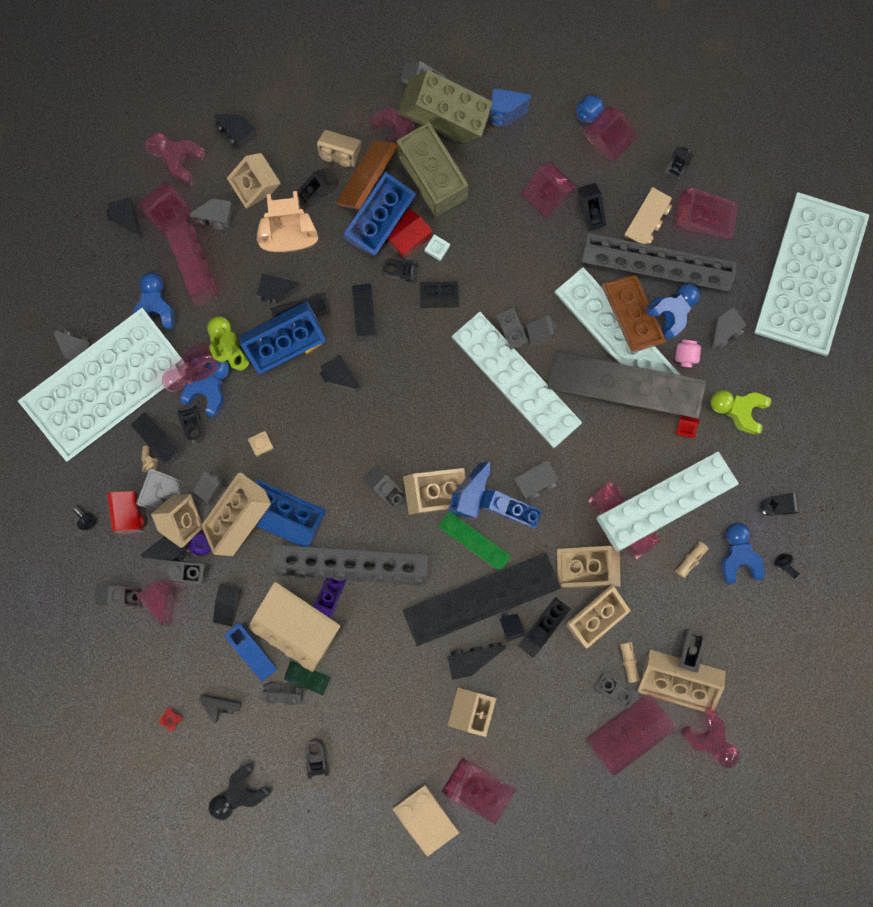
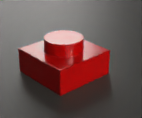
M680 415L676 435L695 438L699 419Z

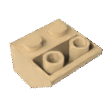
M325 130L317 142L319 156L323 160L332 162V160L337 161L344 167H355L362 147L361 140Z
M457 688L448 726L486 737L496 698Z

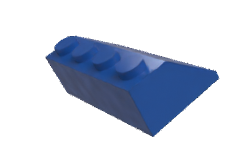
M385 172L341 237L356 248L375 256L416 193Z
M307 301L240 335V345L259 375L326 341L319 322Z
M256 480L255 483L265 490L271 505L255 526L299 546L309 547L315 538L326 510Z

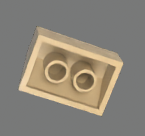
M611 585L567 623V628L575 639L587 649L626 616L630 609L615 587Z

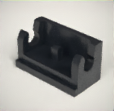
M458 281L420 282L421 308L458 307Z

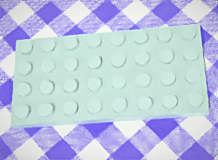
M797 192L754 334L823 356L829 354L869 214Z
M141 308L18 400V402L67 462L190 368L144 309Z

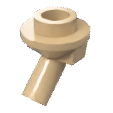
M143 446L142 471L145 473L148 472L149 468L155 470L158 466V459L149 456V446Z

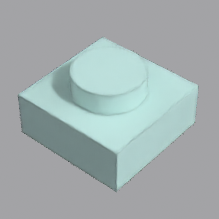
M434 234L424 252L441 261L450 244Z

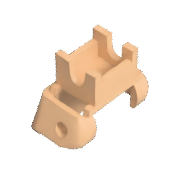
M297 191L293 192L294 198L272 200L271 194H267L268 213H265L264 218H261L257 231V241L262 249L271 252H289L302 250L317 243V231L309 214H304L303 209H300Z

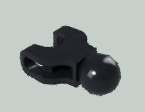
M250 763L245 764L231 775L228 790L223 795H218L210 801L208 811L215 820L222 821L228 819L232 815L233 810L239 806L255 807L271 793L269 788L266 787L255 793L245 789L244 779L252 772V765Z

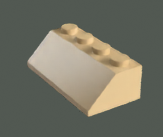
M242 473L236 475L201 525L214 555L233 556L271 505L265 490Z
M650 649L644 663L637 692L713 714L725 688L726 671L700 664L698 672L678 667V657Z

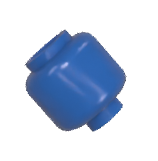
M596 95L585 96L576 106L577 118L581 122L593 123L603 113L602 100Z

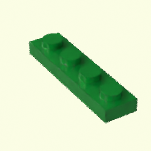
M448 512L438 525L439 529L498 571H501L511 558L510 554L451 512Z

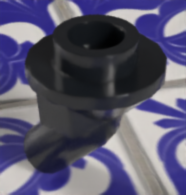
M78 504L72 509L80 518L77 521V527L80 530H90L96 524L95 517L89 512L85 513Z
M781 554L777 557L774 564L779 571L783 572L785 570L794 579L800 575L791 566L794 562L792 555Z

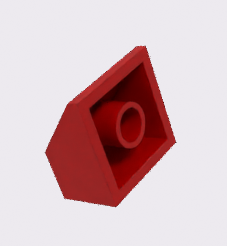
M408 208L386 240L404 260L432 237V230L418 214Z
M135 491L108 492L112 531L120 535L143 531L142 526H145L144 515L140 513L141 506L135 504L138 493Z

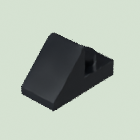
M201 695L199 699L214 723H217L220 708H223L222 712L234 714V711H239L241 703L204 695Z

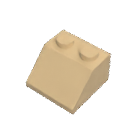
M262 153L245 156L227 177V180L246 209L266 198L267 194H272L281 184Z
M191 494L172 495L151 514L158 532L179 547H184L202 529V522Z

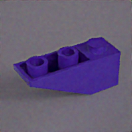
M326 578L313 608L332 619L346 579L339 581L334 578Z

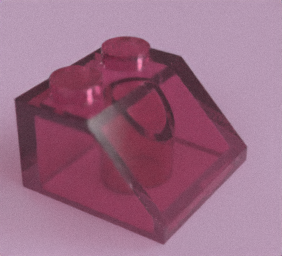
M606 106L583 132L590 144L613 163L638 136L623 112L610 106Z
M549 161L540 166L520 194L546 218H549L567 200L577 186Z
M167 181L160 184L137 204L165 238L190 219V213L192 212Z
M154 580L137 597L162 626L169 627L172 624L174 596L171 592L173 590L166 582Z

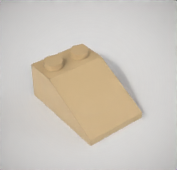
M464 468L404 476L409 515L449 509L453 492L466 479Z
M613 546L557 549V580L560 587L609 588L611 585L620 587V551L616 552Z
M426 784L393 807L395 814L427 857L459 834V831Z

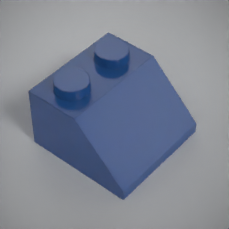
M494 88L489 123L496 127L508 126L527 113L531 94Z

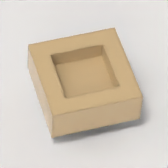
M266 431L248 439L256 457L274 449Z

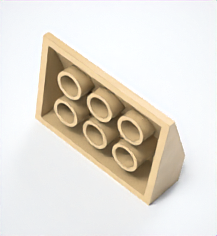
M274 582L254 615L248 629L255 635L268 641L270 645L284 652L286 656L296 660L304 668L313 672L325 656L341 626Z

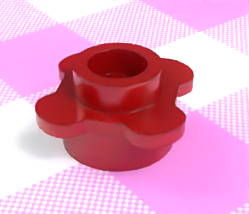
M167 708L165 714L159 718L158 722L166 727L168 731L172 732L175 730V726L182 721V716L174 713L172 708Z

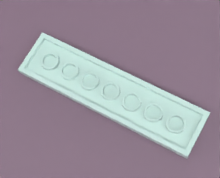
M584 267L554 292L617 363L680 375L656 347L631 353L603 288Z
M481 312L477 313L452 335V339L553 449L582 424L579 418L551 389H547L548 385L515 349H510L507 340Z
M718 451L598 516L596 519L616 552H619L732 489L739 483Z

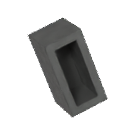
M546 460L515 477L513 481L523 499L529 498L531 501L539 497V492L546 489L548 492L557 487L555 483L559 479L549 461Z

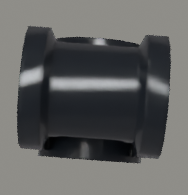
M388 258L383 262L382 274L387 279L415 283L417 281V278H415L416 267L419 266V263L413 260ZM388 265H392L396 270L388 272L385 268Z
M194 405L193 408L184 411L177 410L186 438L194 444L202 442L204 431L197 406ZM193 430H199L197 437H190V433Z
M797 493L768 497L761 502L760 510L766 516L800 513ZM769 503L770 505H774L773 509L771 507H768Z
M318 739L310 740L305 747L308 778L312 779V776L318 775L328 776L324 745ZM317 744L320 752L317 754L311 753L309 746Z

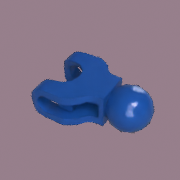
M146 273L140 279L139 286L143 293H141L140 302L133 309V314L143 308L148 316L159 314L164 328L167 330L173 329L174 312L171 306L164 301L163 294L161 293L164 284L163 279L157 273Z
M684 284L678 288L676 294L665 298H655L646 307L645 311L648 316H658L662 312L665 314L666 324L661 329L665 339L675 337L685 328L687 313L700 299L699 289L693 284Z
M211 358L206 363V373L203 372L200 378L186 384L180 397V402L184 405H189L196 396L203 394L208 400L205 410L206 415L214 418L224 402L221 392L223 382L220 380L228 375L229 364L227 361L221 363Z
M742 523L730 525L726 531V538L730 543L728 546L729 552L721 563L725 583L728 585L736 581V570L743 564L750 568L754 579L763 580V559L752 550L751 543H748L750 539L749 528Z

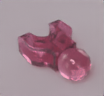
M384 108L371 117L370 124L375 129L386 125L391 126L394 131L386 139V142H393L397 145L396 141L409 134L410 130L415 128L414 124L418 123L399 115V110Z
M160 133L152 134L146 142L148 152L153 156L161 157L168 164L171 175L186 184L190 183L192 177L190 172L182 167L183 161L190 157L203 160L207 155L202 147L190 140L180 142L169 141L165 135Z
M198 343L187 350L182 359L175 364L176 368H170L163 373V387L169 392H178L185 386V383L189 385L194 381H201L212 375L218 369V363L211 356L212 353L209 346L205 343ZM200 350H206L204 355L198 357ZM207 362L212 363L209 368L203 367Z
M708 707L704 713L710 723L709 730L704 734H697L690 727H685L681 730L682 734L694 749L709 751L715 756L716 762L721 767L733 768L740 760V752L736 746L729 744L725 738L723 720L712 708Z

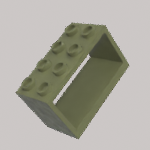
M427 69L409 79L398 114L422 126L430 122L435 132L460 144H464L482 136L493 102Z
M430 122L396 141L397 156L435 217L468 199L469 185Z

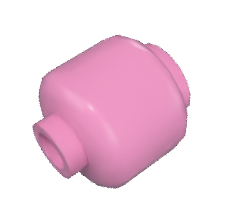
M682 340V342L677 344L675 360L681 362L682 367L692 368L693 364H697L700 361L701 346L697 344V341Z

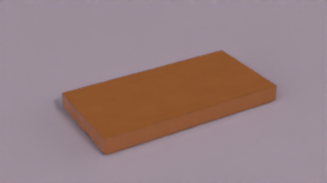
M373 140L336 203L341 207L360 209L395 152L397 145L393 142Z
M637 275L602 285L631 353L666 342L656 317L648 316L645 311L649 301Z

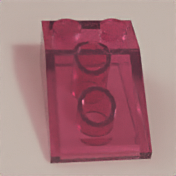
M695 188L680 191L674 228L689 233L732 240L739 203Z
M463 757L442 789V792L450 800L494 824L497 823L516 791L508 784Z

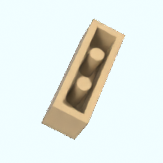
M652 187L625 233L623 240L650 245L654 238L651 234L654 230H659L663 223L660 220L663 214L667 215L672 207L670 205L672 198Z

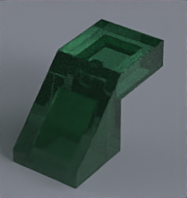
M290 661L283 679L317 694L324 695L331 677L315 670L312 672L302 665Z

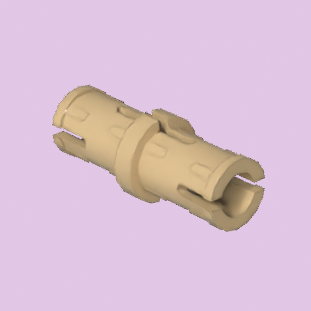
M699 541L694 549L685 555V559L675 572L685 579L691 569L699 564L698 561L709 548Z
M632 642L620 644L623 656L622 665L625 666L628 683L640 681L637 669L638 660L635 659Z

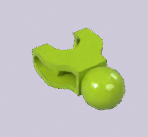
M220 316L210 319L207 324V332L211 336L209 348L213 358L221 363L228 360L232 368L243 371L250 361L235 334L230 331V323L226 318ZM237 356H241L242 358L241 363L239 365L236 359Z
M718 390L713 393L710 405L717 413H726L727 416L731 417L739 430L759 435L763 427L753 420L751 416L752 409L754 407L767 408L771 405L772 400L756 392L743 397L738 395L733 397L726 390Z

